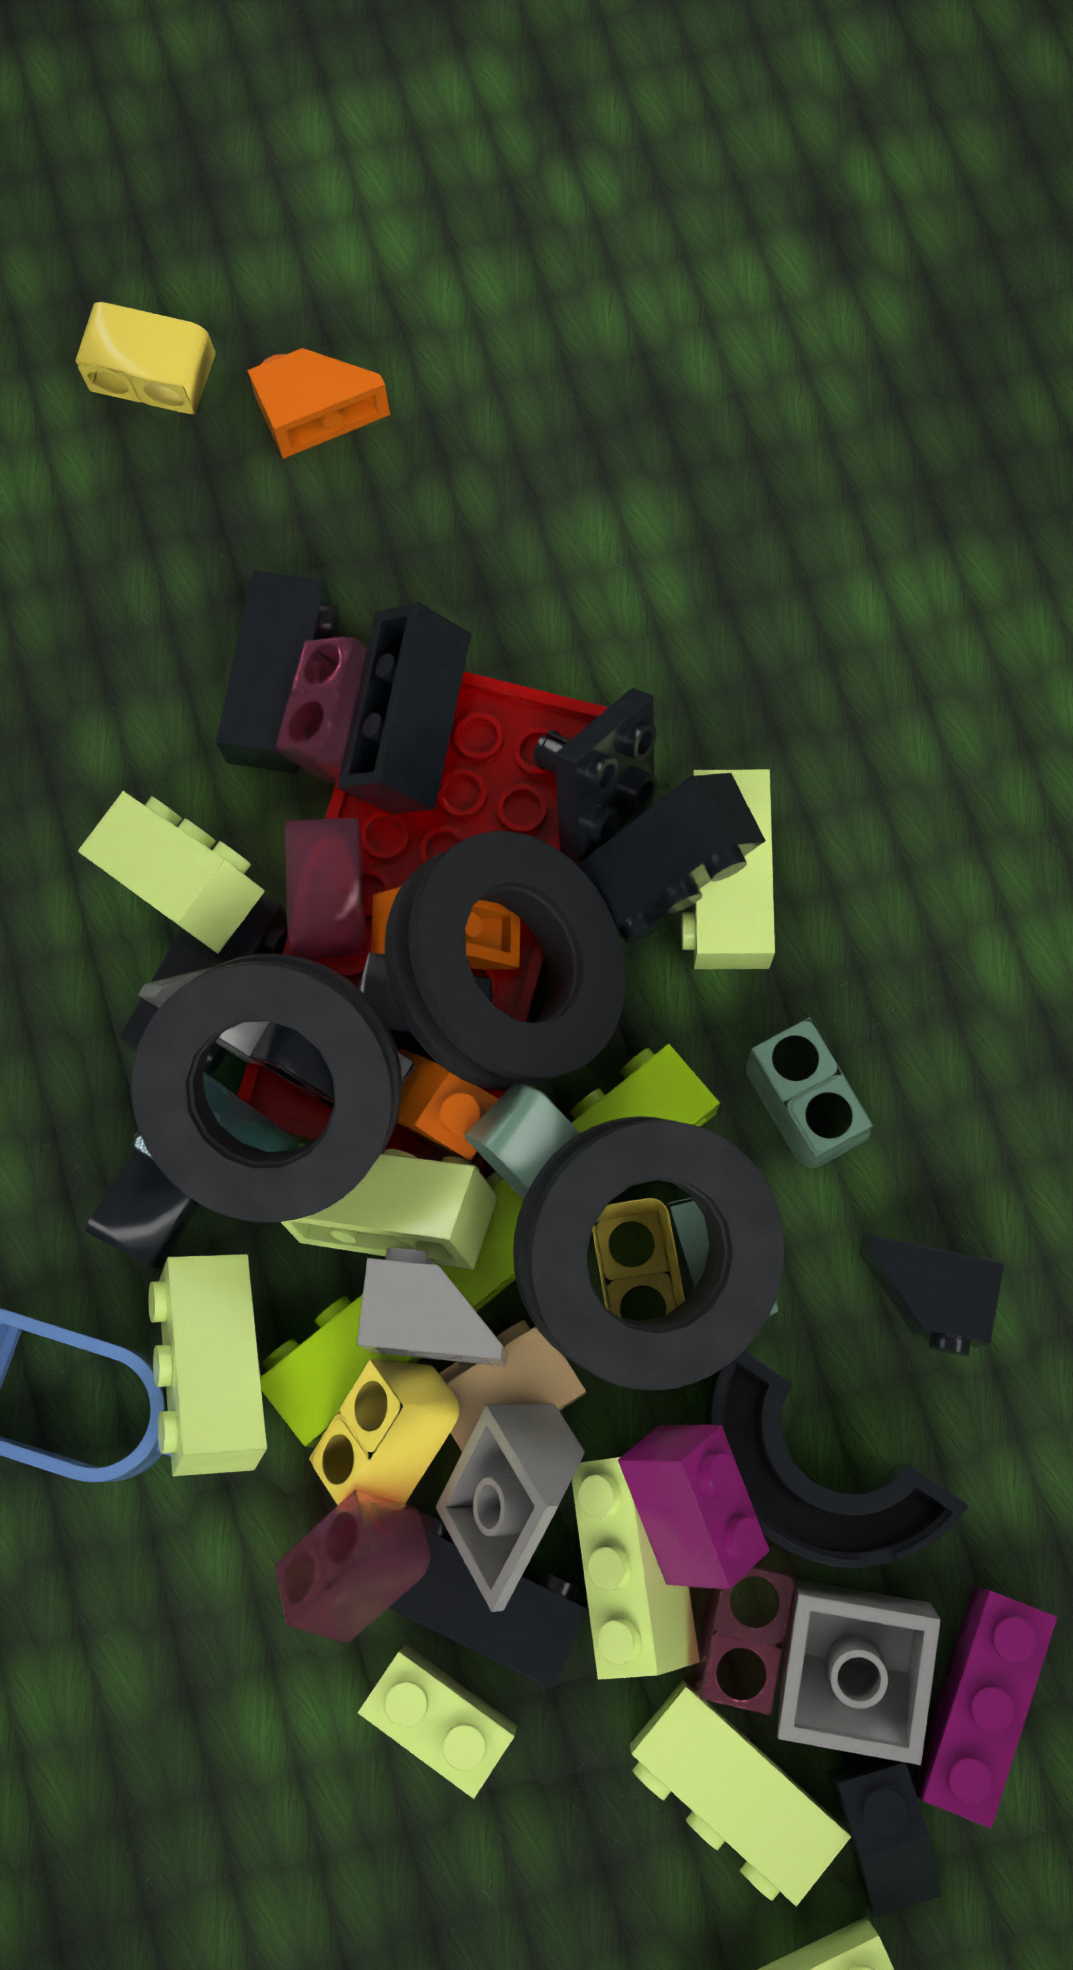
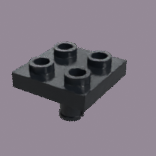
M632 687L572 739L561 735L558 731L548 730L547 736L542 735L537 742L533 756L534 764L542 770H548L556 774L560 852L568 858L579 863L582 862L601 844H605L610 840L617 829L638 810L645 809L652 801L657 788V779L654 776V744L657 731L654 726L652 695Z

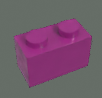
M659 1425L618 1459L666 1585L730 1590L770 1551L722 1425Z

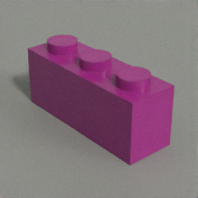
M973 1586L925 1735L921 1765L915 1766L911 1779L915 1793L922 1801L992 1829L1057 1616L993 1591Z

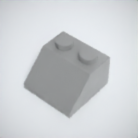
M387 1248L385 1260L367 1258L357 1339L358 1346L371 1353L506 1366L507 1351L440 1266L433 1265V1260L428 1258V1252L403 1248Z
M486 1404L435 1507L491 1612L504 1611L585 1453L555 1404Z
M794 1579L783 1653L778 1739L921 1765L941 1621L931 1603Z

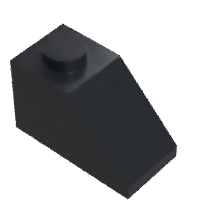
M870 1235L862 1241L859 1255L910 1331L914 1334L930 1337L928 1348L954 1355L969 1356L970 1346L978 1348L991 1344L1004 1263L876 1235Z
M872 1757L828 1771L845 1829L851 1836L849 1842L873 1917L875 1918L941 1897L930 1836L906 1762Z

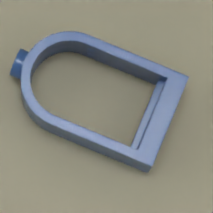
M0 1307V1389L21 1332L25 1330L126 1364L143 1381L149 1395L151 1407L149 1425L140 1444L126 1458L107 1467L93 1466L0 1435L1 1456L78 1481L115 1482L141 1474L163 1455L160 1453L158 1443V1418L160 1411H168L166 1387L155 1386L153 1360L135 1350Z

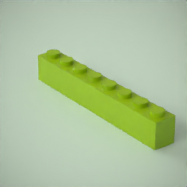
M668 1044L657 1054H654L650 1048L643 1050L620 1071V1074L625 1078L624 1081L606 1095L600 1088L596 1089L580 1101L570 1114L575 1119L572 1125L580 1133L607 1121L637 1116L657 1117L701 1127L716 1115L720 1102L672 1046ZM494 1172L485 1179L498 1199L474 1270L439 1265L476 1312L516 1280L513 1257L514 1234L523 1199L497 1172ZM363 1294L352 1303L347 1296L334 1302L315 1319V1322L320 1327L317 1332L301 1345L295 1339L287 1341L262 1363L268 1372L260 1377L261 1391L305 1447H314L319 1443L370 1359L416 1363L421 1359L417 1357L371 1353L357 1345Z

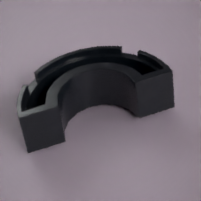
M745 1350L735 1360L715 1373L708 1397L706 1425H722L764 1537L780 1548L814 1562L843 1568H862L900 1561L924 1550L945 1535L968 1508V1505L909 1464L895 1465L879 1483L855 1493H835L813 1483L793 1463L782 1437V1407L792 1383Z

